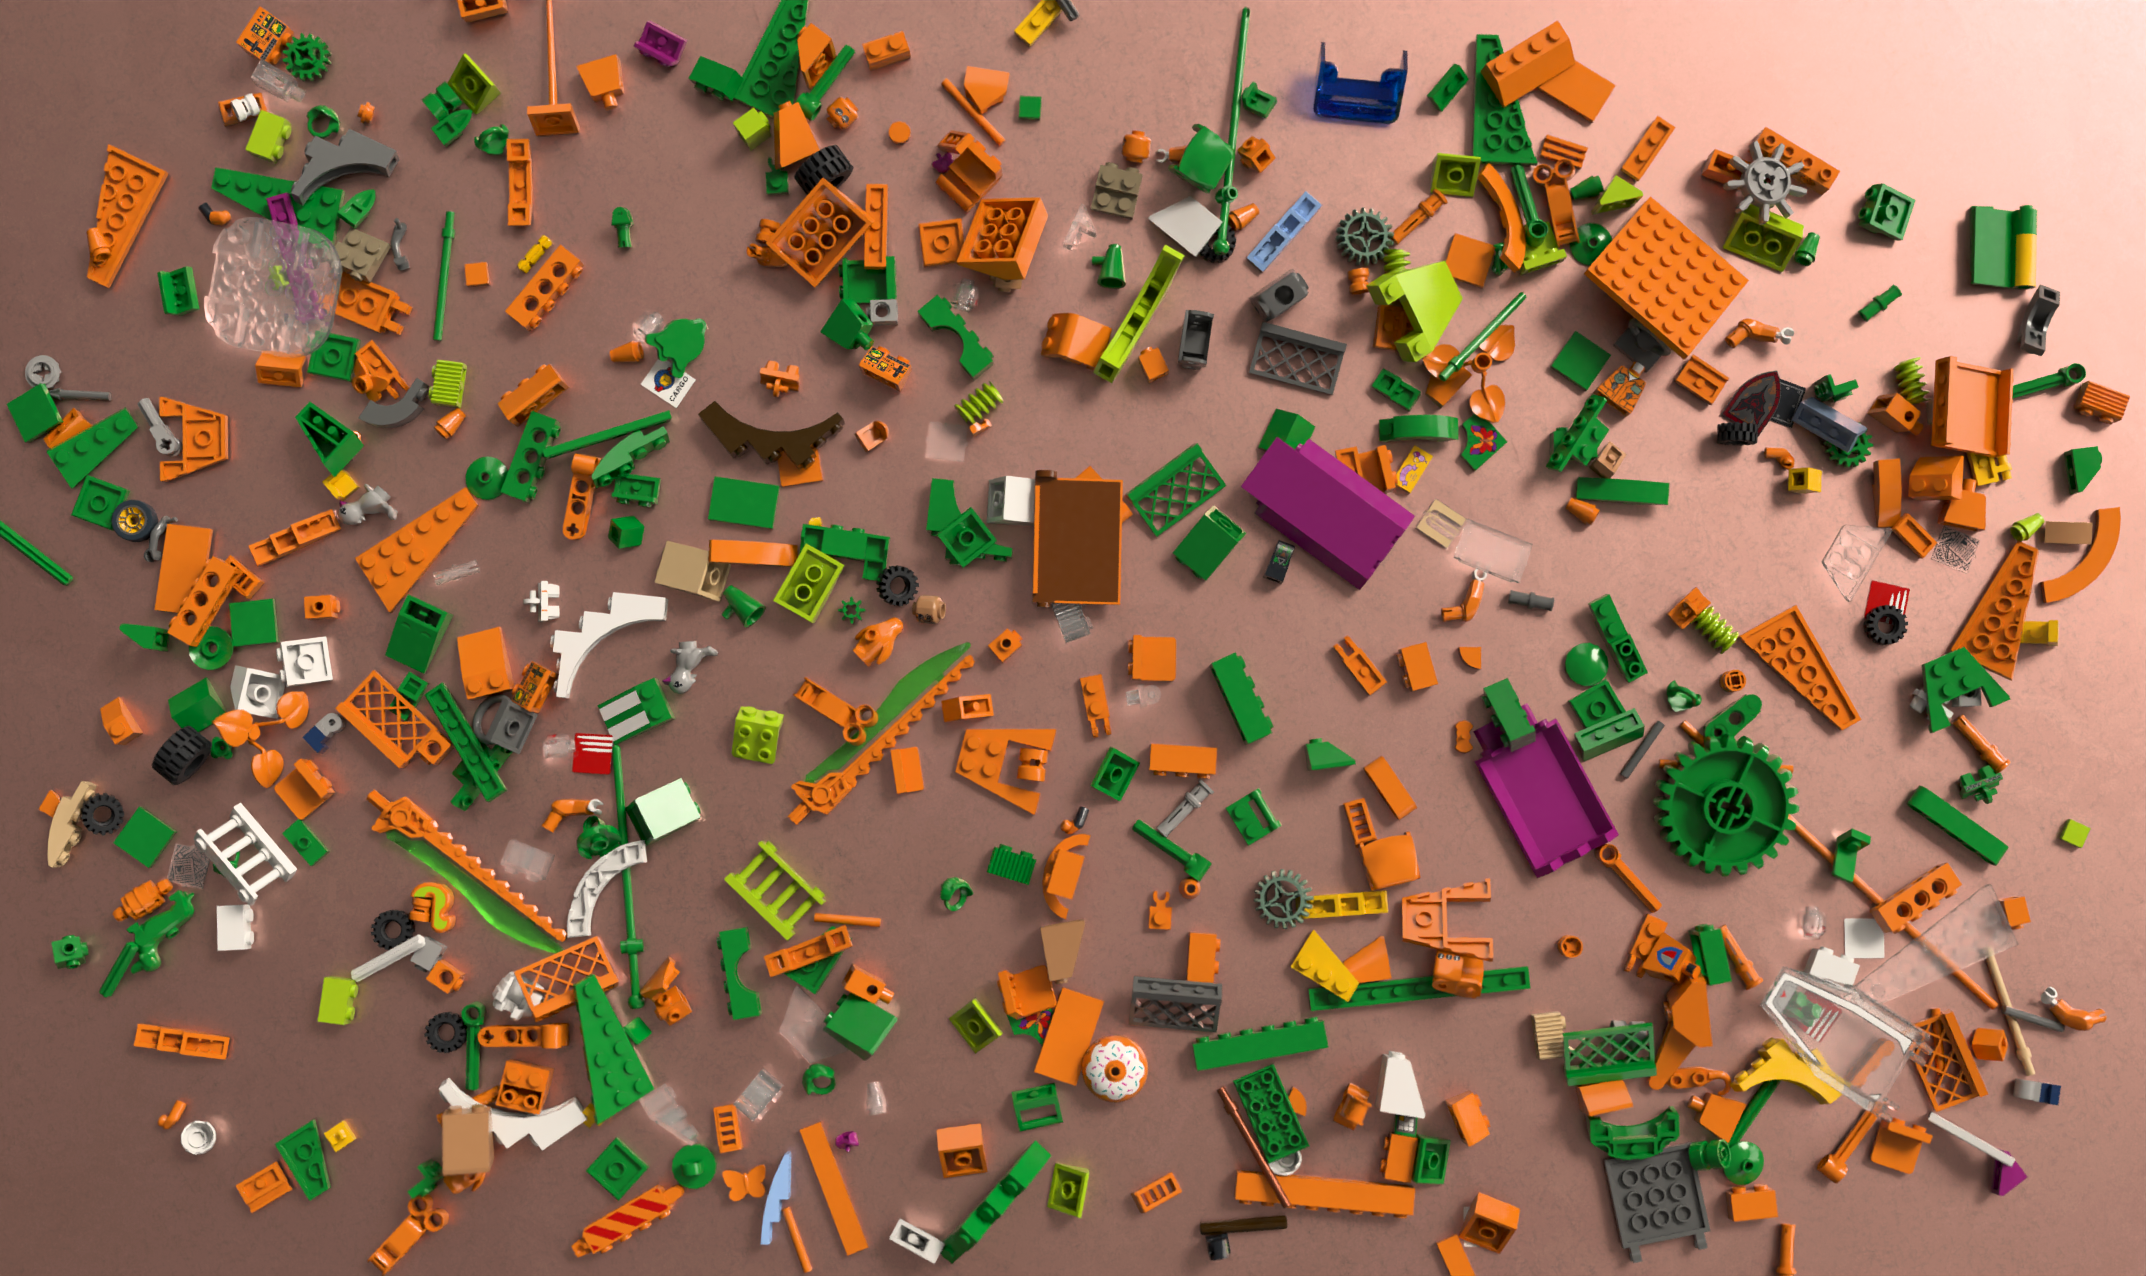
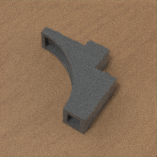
M351 129L340 138L339 146L315 136L312 142L310 141L306 145L305 156L309 163L304 165L300 179L292 185L291 194L296 203L304 205L307 199L319 187L343 175L351 173H376L390 177L399 162L397 151Z

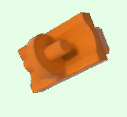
M769 360L765 368L761 367L760 384L767 385L766 389L774 390L773 397L778 398L780 392L788 393V390L799 391L800 376L798 366L788 365L786 372L778 371L779 364Z
M1695 587L1667 615L1683 630L1711 602Z

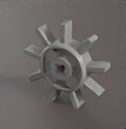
M1755 141L1749 145L1753 159L1751 164H1747L1737 156H1733L1728 163L1742 172L1740 180H1731L1723 185L1724 190L1741 189L1745 197L1735 209L1737 214L1746 210L1751 203L1759 207V224L1764 225L1769 220V207L1775 205L1786 219L1794 213L1784 199L1787 194L1796 197H1803L1807 194V189L1792 185L1790 175L1797 173L1804 167L1803 162L1795 163L1789 168H1786L1780 162L1784 152V144L1778 145L1773 150L1772 157L1770 158L1762 156L1758 141Z

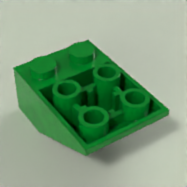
M408 594L398 614L385 656L425 674L454 615Z

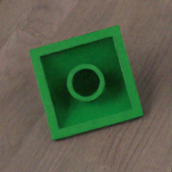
M1276 408L1258 448L1266 452L1276 437H1278L1293 449H1296L1299 443L1304 445L1311 438L1315 426L1299 414Z
M208 677L168 699L171 718L181 728L191 726L196 731L201 732L213 725V720L227 713Z
M1110 747L1090 786L1121 801L1140 762Z
M1416 1134L1418 1143L1412 1181L1415 1183L1444 1184L1451 1140Z

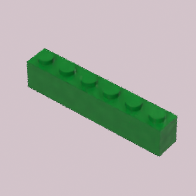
M1318 1017L1305 1018V1022L1296 1024V1020L1283 1022L1282 1027L1276 1028L1274 1024L1261 1026L1260 1031L1254 1032L1252 1028L1239 1030L1240 1034L1232 1036L1231 1032L1217 1034L1218 1038L1215 1039L1203 1036L1196 1038V1042H1192L1197 1071L1329 1048L1324 1021L1322 1019L1318 1020Z

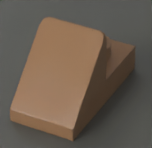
M1609 441L1598 457L1590 464L1589 468L1601 478L1610 479L1627 454Z

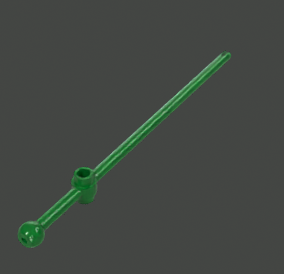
M1247 7L1242 9L1228 137V145L1234 149V157L1225 171L1223 188H1220L1215 194L1216 201L1221 204L1220 220L1223 222L1219 227L1218 239L1213 243V251L1217 255H1225L1229 251V243L1226 241L1230 203L1234 202L1238 197V191L1232 186L1250 20V8Z
M614 745L612 747L618 831L621 836L619 845L622 846L628 844L621 749L618 745ZM629 867L622 871L627 940L620 941L621 954H628L631 996L628 998V1006L631 1009H639L644 1007L645 998L640 995L637 953L644 952L643 939H636L631 871Z

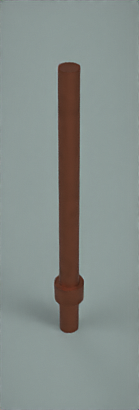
M1225 1087L1218 1089L1217 1092L1225 1104L1224 1109L1226 1113L1231 1115L1283 1209L1287 1208L1291 1203L1238 1111L1240 1108L1236 1101H1232Z

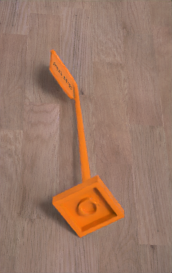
M546 0L549 105L527 106V115L536 136L579 133V123L571 103L557 104L552 0Z

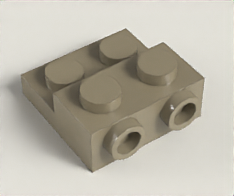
M1111 162L1100 165L1091 210L1133 220L1143 174H1140L1139 170L1133 167H1127L1126 170L1118 169V165Z
M350 227L342 243L337 242L327 260L334 271L341 274L343 272L348 273L359 282L364 280L371 283L391 246L385 241Z

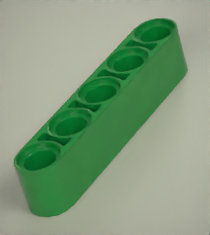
M1919 785L1906 803L1915 812L1993 866H1997L2009 848L2001 840L1923 786Z

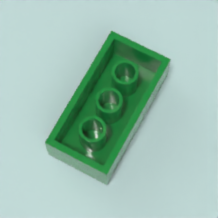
M1235 652L1211 663L1209 667L1244 744L1247 745L1271 734V729L1274 726L1270 717L1264 716L1262 711L1264 708L1263 701L1260 696L1256 697L1254 694L1255 684L1251 676H1246L1244 672L1246 664L1242 656H1237Z

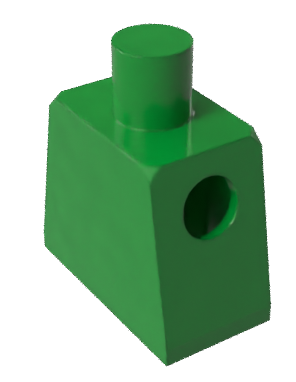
M841 299L820 332L846 349H857L861 346L866 351L874 344V340L868 336L873 323L854 299Z

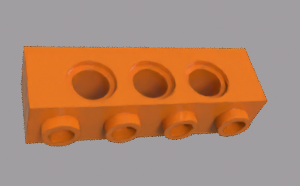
M1767 127L1754 140V142L1758 141L1762 156L1770 158L1772 157L1773 150L1781 143L1784 144V152L1780 162L1786 168L1791 167L1795 163L1803 162L1804 164L1801 170L1790 175V177L1820 195H1823L1831 188L1840 173V170Z
M559 245L505 312L528 331L532 328L535 329L541 323V317L544 313L553 309L556 303L554 301L558 296H562L569 289L568 284L573 278L577 279L581 275L584 264L562 245ZM564 268L565 274L562 277H556V271ZM545 285H551V291L547 294H542V288ZM531 302H537V308L529 311L528 305Z
M214 556L205 562L202 575L193 582L191 587L193 590L189 597L184 598L180 605L181 610L177 616L171 619L169 623L170 628L167 632L194 647L199 645L242 573L238 568ZM217 576L218 583L215 587H212L211 579ZM205 595L207 598L206 604L201 606L199 600ZM194 614L195 622L189 625L188 618Z
M1948 862L1941 863L1869 911L1883 933L1893 932V934H1896L1905 928L1904 924L1908 921L1914 922L1923 916L1921 912L1924 910H1932L1940 905L1939 900L1945 897L1947 899L1957 893L1956 889L1962 883ZM1932 883L1937 886L1936 893L1932 890ZM1915 895H1918L1920 899L1918 905L1914 901ZM1898 906L1902 909L1901 917L1897 914Z

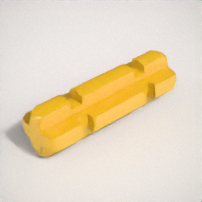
M542 235L538 240L539 243L534 244L526 253L525 259H521L517 264V267L523 273H527L532 268L531 265H534L545 253V248L548 249L552 245V241L545 235Z

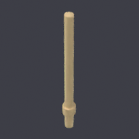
M1991 946L1985 947L1982 950L2002 1007L2004 1005L2012 1007ZM2005 1015L2017 1047L2016 1054L2018 1060L2022 1061L2026 1076L2034 1075L2035 1071L2030 1059L2032 1055L2029 1047L2025 1045L2017 1019Z

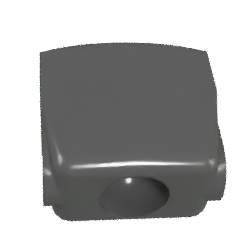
M1290 269L1249 297L1263 321L1267 322L1278 317L1304 299L1309 293V287L1299 273H1296L1294 269Z
M1197 310L1185 311L1178 355V364L1181 367L1191 370H1200L1206 367L1214 314Z

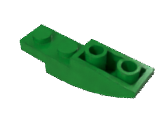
M664 426L645 436L639 429L614 446L601 460L591 476L595 488L607 486L612 480L620 476L629 475L635 469L634 460L644 458L655 449L660 450L670 442Z
M1605 594L1589 602L1588 605L1596 620L1594 623L1626 681L1630 683L1647 674V669L1631 635L1627 633L1610 594Z

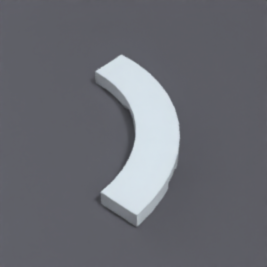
M645 840L617 847L602 856L585 873L574 892L571 909L568 912L567 938L591 935V917L601 891L614 876L624 869L647 862Z

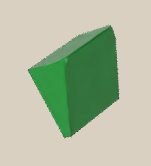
M640 1017L635 1018L623 1028L635 1045L642 1043L652 1034V1031Z

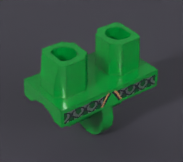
M1990 765L1978 770L1977 773L1981 779L1975 782L1971 773L1960 776L1958 781L1962 789L1959 793L1961 798L1965 799L1974 795L1976 801L1983 800L1985 804L1993 802L1992 796L1997 794V790L1994 787L1999 786V781L2003 779L2001 773L1995 774Z

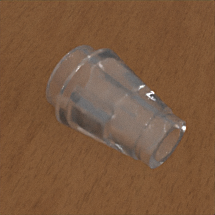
M880 1082L868 1083L866 1110H869V1116L887 1113L886 1107H888Z

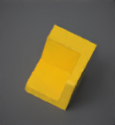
M343 469L335 478L331 474L322 481L333 496L341 501L346 500L360 488Z

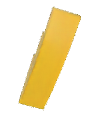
M1387 890L1313 895V900H1307V903L1312 904L1313 908H1305L1310 915L1305 917L1301 914V917L1307 919L1388 913ZM1301 897L1295 899L1296 912L1299 909Z

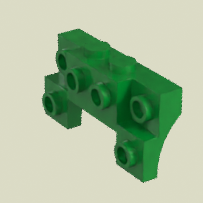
M803 524L800 553L805 544H808L831 557L863 561L862 579L879 581V574H883L882 570L887 569L890 537L867 534L864 529L852 528V531L843 530L844 527L831 524L830 528Z

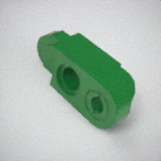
M1754 694L1743 695L1706 722L1703 728L1704 736L1712 735L1719 743L1725 733L1735 736L1761 712V699ZM1733 712H1737L1740 716L1736 724H1731L1729 721V715ZM1717 728L1722 731L1718 737L1714 735V731Z

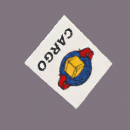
M658 359L641 385L677 408L696 379L685 372L682 378L673 377L671 374L672 363L667 360L660 361Z

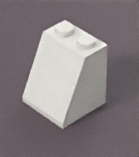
M1003 476L989 480L986 523L1034 526L1035 479Z
M1389 1051L1388 1055L1383 1054L1375 1107L1381 1112L1424 1118L1425 1112L1411 1062L1400 1052Z

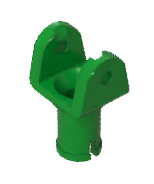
M623 207L615 208L612 214V226L617 228L618 248L632 247L630 227L634 225L630 211Z

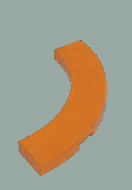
M1488 163L1482 168L1477 178L1486 188L1492 199L1500 206L1501 211H1499L1503 228L1506 229L1507 233L1500 259L1515 273L1520 269L1525 256L1526 237L1524 225L1518 206L1509 188L1494 167Z
M2120 507L2095 510L2096 528L2090 550L2087 551L2077 566L2068 573L2052 580L2040 582L2043 603L2058 601L2080 592L2096 580L2104 571L2118 543L2121 525Z

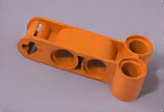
M1568 159L1559 160L1555 164L1554 169H1551L1546 164H1540L1533 170L1535 182L1546 188L1558 248H1560V245L1576 241L1580 243L1567 182L1574 177L1575 168ZM1562 165H1569L1571 167L1567 175L1559 173V168ZM1541 170L1549 172L1546 180H1539L1537 178Z
M577 453L573 457L571 466L573 477L563 524V533L568 539H581L587 532L595 491L591 476L602 458ZM581 481H585L588 485L587 491L584 493L580 492L578 488ZM578 502L583 505V512L581 514H577L574 510V506ZM575 526L579 529V532L574 533V531H571V527Z
M804 677L805 681L793 696L843 727L844 739L851 745H862L866 740L864 728L875 726L878 722L877 712L867 704L861 705L856 709ZM867 711H871V718L863 721L862 715ZM853 730H859V736L856 739H850V734Z
M569 1023L493 1025L484 1027L479 1031L478 1041L485 1047L562 1048V1046H569ZM511 1030L516 1034L515 1041H512L509 1037ZM532 1030L537 1033L536 1041L531 1038Z
M1349 1083L1343 1094L1342 1101L1336 1110L1333 1122L1351 1130H1354L1357 1124L1363 1126L1362 1121L1369 1106H1372L1367 1102L1370 1091Z
M429 1194L423 1198L417 1196L410 1199L408 1211L411 1214L367 1260L368 1263L371 1262L382 1272L381 1276H385L428 1230L436 1232L449 1222V1214L446 1210L432 1208L433 1199ZM417 1199H420L424 1202V1210H421L417 1207ZM433 1215L440 1217V1225L434 1224L432 1220Z

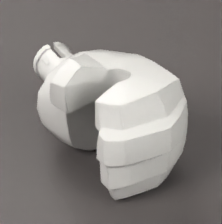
M509 972L501 979L492 993L494 997L493 1006L499 1011L507 1010L511 1012L510 1019L513 1021L523 1017H531V1010L514 972ZM521 976L524 983L533 986L534 981ZM538 983L536 984L535 987H538V988L544 990V987H542V986L539 985ZM534 990L531 1000L535 1006L542 1003L545 998H543V993Z

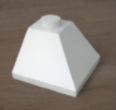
M235 665L230 685L235 710H245L250 714L277 719V702L283 696L285 683H281L280 675Z

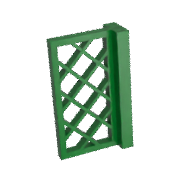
M1194 443L1127 492L1125 496L1134 505L1157 537L1227 485L1202 452L1199 444ZM1199 457L1205 463L1203 473L1192 471L1193 462ZM1189 465V470H1183ZM1207 468L1212 474H1207ZM1177 473H1188L1186 486L1174 484ZM1191 473L1203 475L1201 488L1189 486ZM1206 476L1215 477L1220 485L1213 490L1204 489ZM1172 478L1171 483H1166V481ZM1162 484L1170 486L1169 499L1157 497L1158 487ZM1174 486L1186 488L1184 501L1172 499ZM1189 489L1200 490V497L1197 502H1187ZM1154 491V496H1150L1149 494ZM1204 491L1209 492L1205 496H1203ZM1145 497L1153 498L1151 511L1142 510L1138 502ZM1156 499L1168 501L1166 514L1154 512ZM1171 501L1183 503L1182 513L1179 515L1169 514ZM1186 504H1191V506L1186 509ZM1145 513L1151 514V515H1150V519L1148 518V516H1147ZM1154 514L1166 516L1164 526L1158 530L1153 525ZM1169 517H1175L1168 522Z
M1652 1022L1562 1033L1564 1050L1563 1069L1568 1086L1657 1076ZM1639 1031H1647L1648 1035L1642 1041L1634 1037ZM1617 1034H1624L1626 1037L1619 1044L1613 1040ZM1601 1036L1604 1040L1598 1046L1590 1042L1594 1037ZM1579 1039L1582 1042L1573 1049L1569 1046L1568 1040ZM1630 1040L1638 1044L1631 1052L1624 1048ZM1608 1043H1611L1616 1048L1608 1055L1602 1049ZM1586 1045L1593 1049L1587 1057L1579 1053ZM1642 1048L1649 1052L1647 1057L1638 1058L1636 1056ZM1620 1051L1627 1055L1622 1060L1614 1059ZM1598 1053L1605 1057L1602 1062L1594 1063L1591 1061ZM1575 1056L1583 1060L1579 1065L1570 1066V1062Z

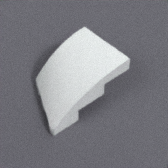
M1191 196L1150 215L1148 218L1195 257L1223 223Z

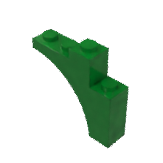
M932 478L926 531L931 533L932 537H938L937 533L961 515L956 503L954 480ZM992 544L975 559L985 560V556L994 557V561L1007 562V559H1012L1013 549ZM946 548V561H950V565L961 566Z

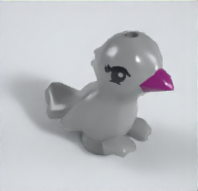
M365 483L364 487L367 492L358 501L352 503L339 502L338 517L346 525L361 524V521H365V514L382 512L386 513L391 520H396L398 511L387 503L391 496L378 485L373 489Z
M696 641L679 642V648L670 650L671 653L676 654V669L662 682L668 685L674 693L683 694L687 692L692 684L696 682L694 678L697 675L691 674V671L700 663L702 658L717 656L718 651L711 646L697 648Z

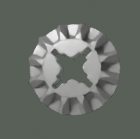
M46 355L36 356L28 362L25 368L26 380L32 387L42 383L46 385L47 389L54 388L56 382L60 381L59 376L62 372L59 368V363L52 357ZM43 368L51 372L45 375L44 380L43 376L36 374L42 372Z

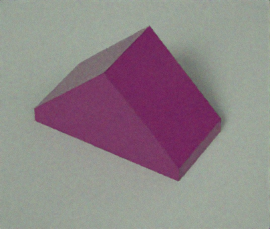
M1999 1149L2012 1157L2009 1151ZM1995 1159L1991 1193L2004 1196L2028 1176L2016 1161L2012 1167H2009Z

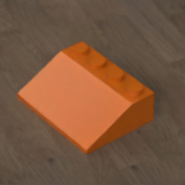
M822 178L766 244L813 287H817L875 220L826 179Z
M1041 198L981 199L957 259V264L1004 280H1024L1048 218Z

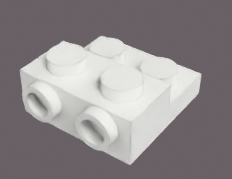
M326 636L281 642L280 648H276L277 660L282 661L283 670H279L280 681L285 683L286 687L333 680Z

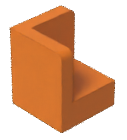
M1977 1028L1972 1041V1047L1977 1059L2003 1061L2008 1048V1042L2004 1030Z

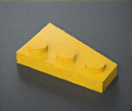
M1313 929L1291 968L1349 1002L1359 982Z

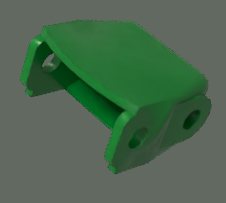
M1194 124L1192 129L1197 133L1187 145L1179 166L1169 165L1168 169L1197 189L1209 193L1217 186L1232 161L1234 149L1206 126Z

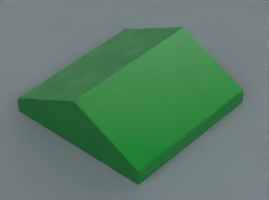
M972 507L937 533V536L962 568L997 541Z

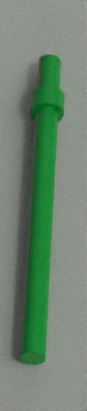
M446 211L445 227L442 228L441 234L443 246L433 340L442 341L452 239H455V229H453L455 212Z
M1520 292L1458 356H1454L1448 362V366L1439 374V378L1442 381H1446L1454 372H1458L1463 367V362L1527 298L1526 295Z

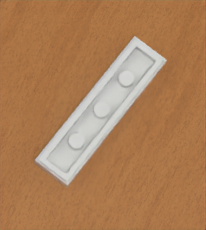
M1932 1111L1929 1114V1122L2007 1166L2012 1167L2015 1159Z

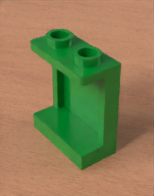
M886 256V270L864 269V260H847V258H842V264H839V277H843V286H839L840 299H854L858 305L870 304V300H897L895 256Z

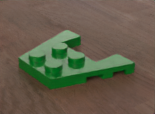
M1965 647L1922 664L1930 733L1951 725L1942 703L1981 687L1989 707H1994L2011 699Z

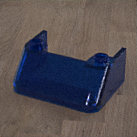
M1321 42L1314 91V113L1319 117L1382 124L1396 122L1400 114L1408 72L1407 51L1403 50L1400 69L1388 68L1384 70L1381 74L1380 82L1338 77V67L1333 62L1325 61V42Z

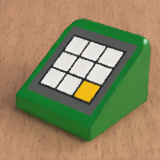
M1395 1114L1392 1132L1397 1135L1416 1137L1418 1117Z

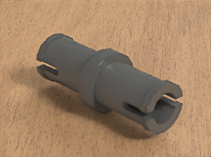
M1510 590L1508 603L1527 606V609L1538 608L1552 611L1554 598L1535 595V592H1530L1529 594Z

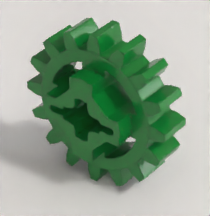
M303 33L300 34V39L292 37L294 43L287 42L286 45L289 47V50H283V53L287 56V58L283 59V62L287 65L286 69L292 72L295 78L300 76L302 81H305L307 77L314 81L315 75L322 78L320 72H328L325 66L332 63L327 58L332 56L331 52L327 50L328 45L325 42L322 43L323 40L319 36L315 38L311 33H309L308 38ZM302 54L311 57L313 60L304 58Z
M1865 433L1861 434L1852 451L1848 453L1839 447L1836 449L1834 444L1825 441L1823 444L1827 445L1829 449L1824 452L1831 453L1829 460L1836 459V466L1844 463V468L1850 467L1851 464L1853 467L1859 465V462L1863 463L1866 461L1864 456L1871 455V452L1867 449L1873 447L1872 443H1868L1872 435L1866 436ZM1851 453L1854 455L1858 454L1854 458H1847Z

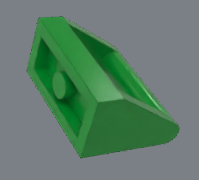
M133 624L120 625V631L141 647L168 652L170 634L167 633L168 630Z
M1055 1083L1012 1092L1013 1105L1020 1132L1063 1122ZM1055 1104L1057 1115L1022 1122L1020 1111Z

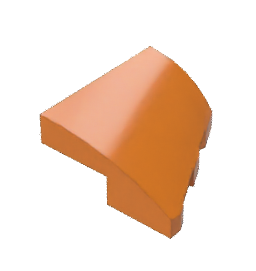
M1462 367L1458 371L1457 377L1449 381H1442L1430 375L1425 395L1441 409L1472 374L1465 367Z
M1379 936L1375 941L1343 961L1344 966L1359 983L1391 979L1384 936Z

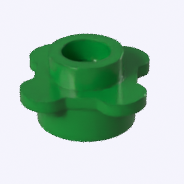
M214 737L212 739L211 756L213 758H232V746L225 743L220 737Z

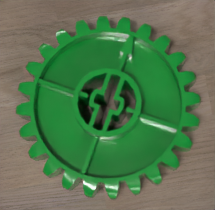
M1729 733L1723 734L1720 743L1712 735H1707L1704 740V748L1694 741L1688 744L1690 755L1688 756L1677 751L1674 754L1675 760L1678 763L1677 767L1675 768L1671 765L1663 767V771L1669 776L1668 781L1659 780L1656 782V787L1664 792V796H1657L1653 799V804L1664 810L1654 816V821L1661 826H1666L1660 832V837L1666 842H1672L1670 851L1675 856L1684 855L1683 861L1689 867L1699 864L1700 870L1705 874L1712 873L1716 868L1722 877L1729 876L1732 867L1740 875H1745L1748 870L1747 863L1749 862L1758 869L1764 866L1762 859L1764 854L1775 859L1778 853L1774 845L1778 843L1786 846L1789 843V839L1783 834L1784 829L1794 830L1797 825L1788 818V815L1799 812L1800 808L1797 804L1789 801L1790 798L1798 794V788L1786 784L1792 778V772L1788 769L1780 768L1783 762L1782 758L1776 754L1769 755L1768 746L1762 743L1753 746L1752 739L1747 736H1741L1736 742L1735 737ZM1724 801L1731 803L1728 809L1721 807Z

